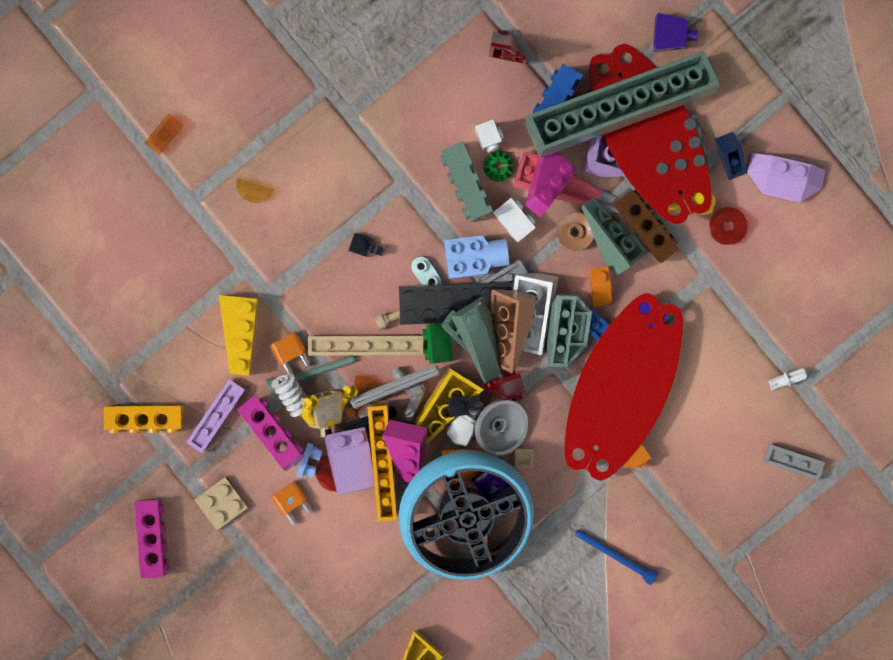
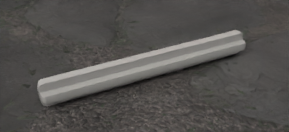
M433 364L351 398V404L356 409L439 375V368L436 364Z

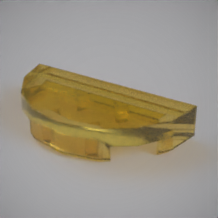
M238 178L236 180L238 193L243 199L251 203L265 201L274 191V189Z

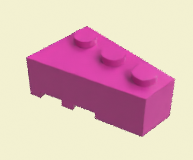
M557 152L542 158L538 155L537 158L538 162L533 173L534 177L529 188L525 206L539 217L551 206L578 169Z
M389 420L383 433V438L400 480L410 483L413 477L426 464L427 428Z

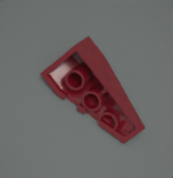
M505 30L493 32L489 57L522 64L527 63V56L513 35H509V32Z
M517 371L481 384L483 389L504 399L517 401L522 399V395L525 394L521 375Z

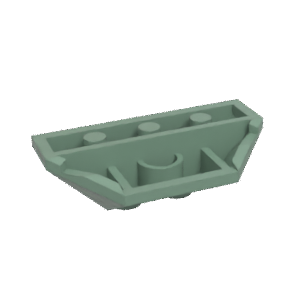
M558 294L551 304L546 338L549 367H568L587 347L592 311L578 295Z

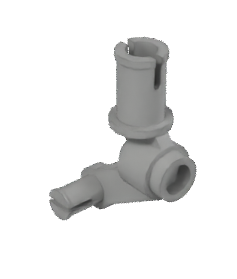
M401 366L391 372L396 380L407 376ZM421 382L402 390L407 392L411 398L406 410L403 412L404 421H411L414 418V413L424 392H426Z

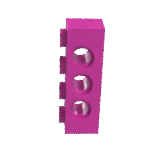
M254 395L237 410L280 467L288 471L305 457L302 454L303 448L297 441L295 443L290 438L292 434L286 427L282 428L279 424L281 420L277 414L269 411L268 407L270 405L263 397L260 399ZM264 413V420L258 422L259 414ZM275 427L276 433L270 437L269 430ZM287 442V449L281 451V444Z
M160 499L137 500L134 503L140 579L164 577L166 572H169L168 560H165L167 542L163 539V534L166 533L165 522H162L164 503H161ZM148 514L155 517L154 524L147 522L146 517ZM150 533L156 535V543L149 542L148 535ZM150 553L158 555V562L150 560Z

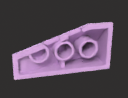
M601 135L591 139L584 172L599 177L625 176L610 152L604 136Z

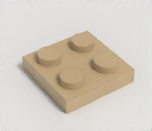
M224 477L194 499L216 530L248 508L227 477Z

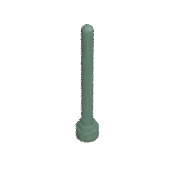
M351 355L294 374L295 380L300 381L354 363L356 357ZM274 377L266 380L271 394L275 393L276 389L271 386L273 380H275Z

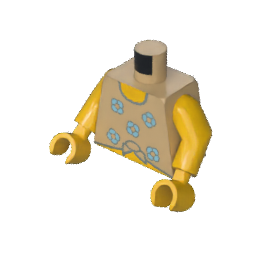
M347 385L344 386L343 393L328 390L301 398L303 405L302 418L309 427L320 429L321 437L332 434L331 426L341 423L342 414L347 402L358 393L354 385L351 388Z

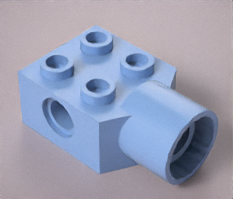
M482 235L444 240L449 279L485 275L488 273L489 268L509 266L506 239L486 241Z

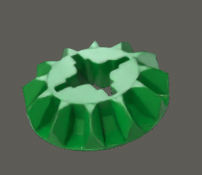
M495 151L486 157L483 168L489 179L501 182L512 175L514 163L512 157L506 152ZM497 158H499L501 164L507 165L501 168L500 174H498L497 168L490 167L497 163Z

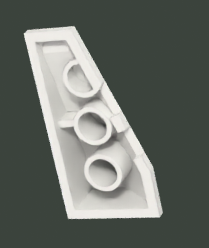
M542 273L516 274L514 290L523 291L535 296L534 316L523 347L524 352L538 355L543 354L551 304L555 300L558 282V277Z

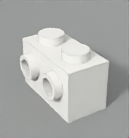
M494 120L475 126V133L482 151L487 150L490 153L497 150L499 145H501V139L504 137L500 126L496 127Z

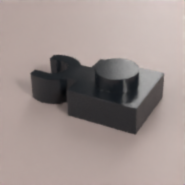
M467 395L448 397L449 417L469 415V409L471 408L475 411L481 410L482 406H474V401L481 399L480 396H472L470 400H467Z

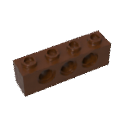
M628 188L611 203L655 259L662 263L679 250L676 246L678 241L672 234L668 235L665 232L667 228L660 219H655L653 216L654 210L649 204L644 205L641 201L643 198L636 189L633 191V189ZM634 204H638L639 212L635 215L631 214V207ZM649 219L651 221L650 228L643 229V221ZM661 234L663 237L662 242L655 244L654 237Z

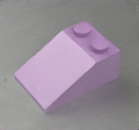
M365 427L327 435L325 444L337 494L341 495L375 487L370 447Z

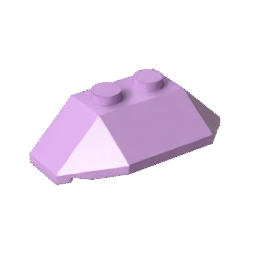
M751 153L747 168L748 175L763 195L798 203L822 189L826 170L811 164Z

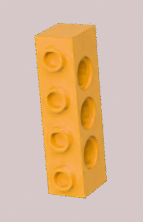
M183 405L104 406V430H109V433H121V430H128L129 433H140V429H148V433H159V429H167V433L179 432L178 429L184 428ZM122 414H126L129 417L127 425L122 424L120 421ZM141 414H145L148 417L146 425L139 421ZM160 414L167 416L168 421L166 424L159 422L158 417Z

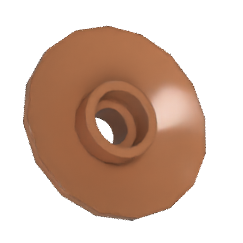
M570 213L564 216L558 224L557 237L565 248L572 251H580L592 243L594 236L584 214ZM574 228L579 230V234L577 236H574L572 234V230Z

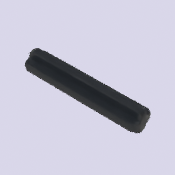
M394 406L389 408V419L398 415ZM365 416L346 423L342 426L343 431L366 428L369 426V418Z

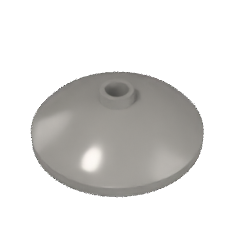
M501 399L492 402L484 408L477 419L475 436L478 444L483 450L492 455H505L514 451L526 437L528 416L524 408L513 400Z

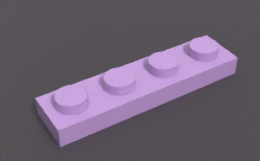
M229 379L186 443L200 453H203L246 389Z

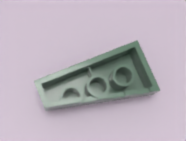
M463 141L441 150L442 155L439 157L443 166H448L450 173H447L450 183H455L457 190L454 192L458 202L462 201L465 208L462 211L466 220L470 219L473 222L492 214V207L488 204L487 196L483 188H481L480 180L473 169V164Z

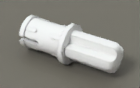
M801 368L789 373L784 372L781 376L768 379V383L770 384L771 391L787 385L790 387V384L806 379L807 374L805 369Z

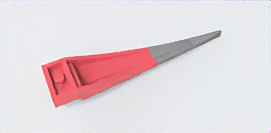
M526 151L523 152L514 187L529 191L534 177L533 173L537 166L538 155ZM575 175L570 178L556 198L557 200L584 205L592 198H595L607 210L619 213L611 203L617 197ZM633 205L630 209L631 214H637L639 207ZM653 214L656 220H663L662 217Z

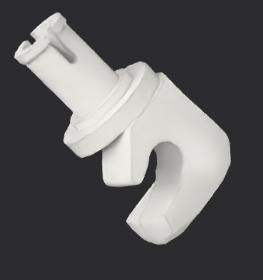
M479 400L474 401V406L483 407L485 405ZM471 408L469 409V415L454 418L447 429V435L454 444L463 446L469 444L475 431L476 417L481 410L475 411Z

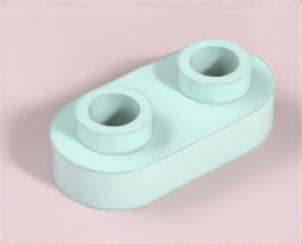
M418 257L413 260L411 265L412 271L422 285H429V279H434L436 281L435 284H441L440 276L428 259ZM419 263H423L425 265V268L423 270H419L417 268V265Z

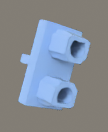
M308 442L304 452L305 457L300 460L301 463L296 476L301 478L302 475L306 477L314 476L316 467L307 464L309 457L319 460L322 453L321 449L313 446L314 443Z

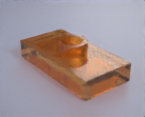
M168 113L144 143L160 155L184 125Z

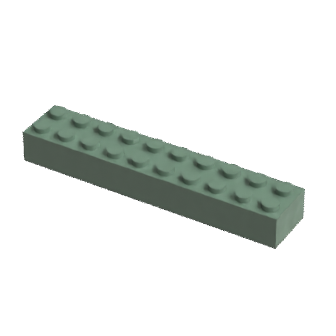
M702 51L527 115L525 126L539 157L542 158L714 94L720 84L705 52Z

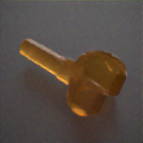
M349 405L344 413L352 418L364 406L355 409Z

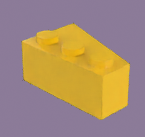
M415 630L403 660H442L445 654L420 632Z

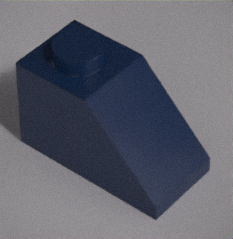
M731 132L715 138L718 154L728 179L746 174L742 146L735 134Z

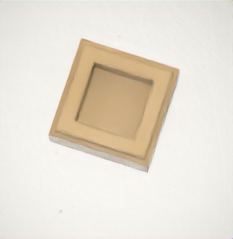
M516 448L514 468L533 469L534 449Z

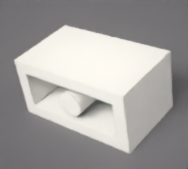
M510 198L493 214L516 243H518L535 229L534 224L536 222L529 214L525 215L522 212L523 206L517 199L513 200Z

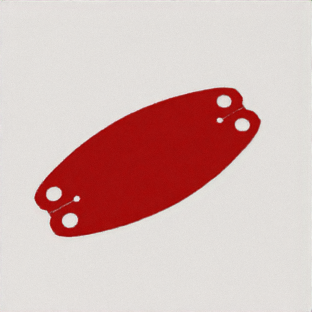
M624 43L620 44L608 55L601 53L591 58L589 65L591 92L653 70L655 67L634 47ZM625 52L631 54L632 61L629 64L622 63L620 60L621 54ZM598 64H607L609 67L608 73L604 75L598 73ZM618 73H622L623 76L619 77ZM684 105L603 135L615 161L636 191L660 216L676 225L685 222L690 214L707 212L712 202L711 183L702 144L698 148H692L689 145V140L692 137L699 138L696 128L687 130L684 126L685 121L691 118ZM675 140L680 141L682 144V149L679 152L671 150L670 145ZM697 155H702L705 158V164L701 167L694 164V158ZM678 159L686 161L687 166L684 170H678L675 167V162ZM659 163L667 164L668 171L665 174L657 172L656 167ZM679 190L683 191L682 195L678 194ZM701 193L704 196L703 203L695 204L692 201L693 194ZM671 204L680 206L681 210L678 215H671L668 208Z
M649 293L641 294L621 311L600 337L581 371L570 404L564 443V455L568 467L574 470L584 469L589 471L592 478L599 481L606 480L629 460L648 436L665 406L678 367L683 336V316L678 306L670 303L666 305L658 302L657 297ZM643 302H647L651 306V311L645 315L639 311V305ZM667 313L673 314L675 317L674 324H664V315ZM653 323L654 327L650 328L649 324ZM595 445L598 446V450H594L593 447ZM577 448L582 449L585 454L584 458L579 461L572 457L573 451ZM601 459L606 460L609 464L608 469L604 472L599 471L596 466L597 462Z

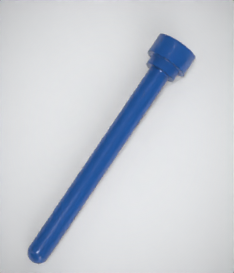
M581 530L575 532L576 537L641 575L644 582L650 586L657 578V571L648 568L644 569Z

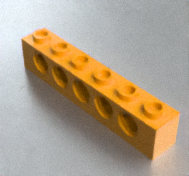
M388 402L371 403L368 405L377 519L378 522L397 520L398 510L394 464L383 438V433L390 420Z

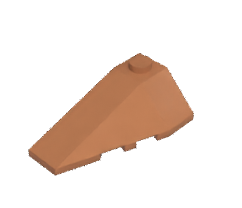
M492 289L490 311L491 314H494L495 319L493 327L494 332H497L498 343H496L500 368L510 373H515L534 316L535 296L523 291Z

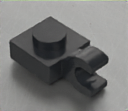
M354 233L348 251L367 257L369 252L382 256L384 249L371 245L372 238Z

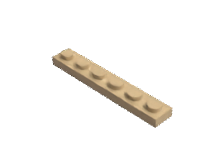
M308 336V356L423 355V336Z

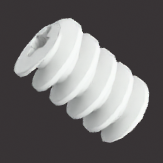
M289 373L277 377L271 384L273 388H276L275 393L279 394V399L283 400L282 403L286 406V410L290 411V416L296 417L301 415L303 409L301 398L306 397V394L299 386L298 381L295 380L293 374Z

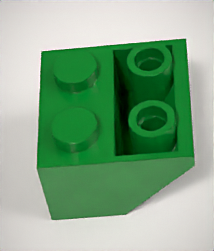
M442 324L426 325V329H423V340L428 342V348H424L425 360H429V364L452 362L451 338L441 326Z

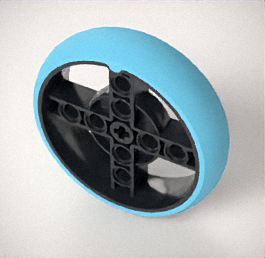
M478 451L453 452L436 458L425 465L408 484L402 496L399 509L400 533L410 554L427 570L449 579H478L503 569L521 552L528 540L533 525V501L530 490L522 476L504 460ZM460 472H487L500 477L510 487L485 495L478 489L465 487ZM443 479L449 494L442 500L438 514L414 522L415 510L422 496L432 485ZM452 481H458L455 485H450ZM459 497H464L462 501H456ZM507 500L504 504H499L500 501ZM483 507H489L487 510L481 511ZM518 510L517 519L510 534L500 545L489 551L484 537L491 531L495 518ZM446 521H452L450 524H444ZM428 528H434L432 531H426ZM476 530L475 533L469 534L470 531ZM447 536L454 542L468 544L473 558H446L433 553L424 544ZM479 546L482 547L480 550H475Z

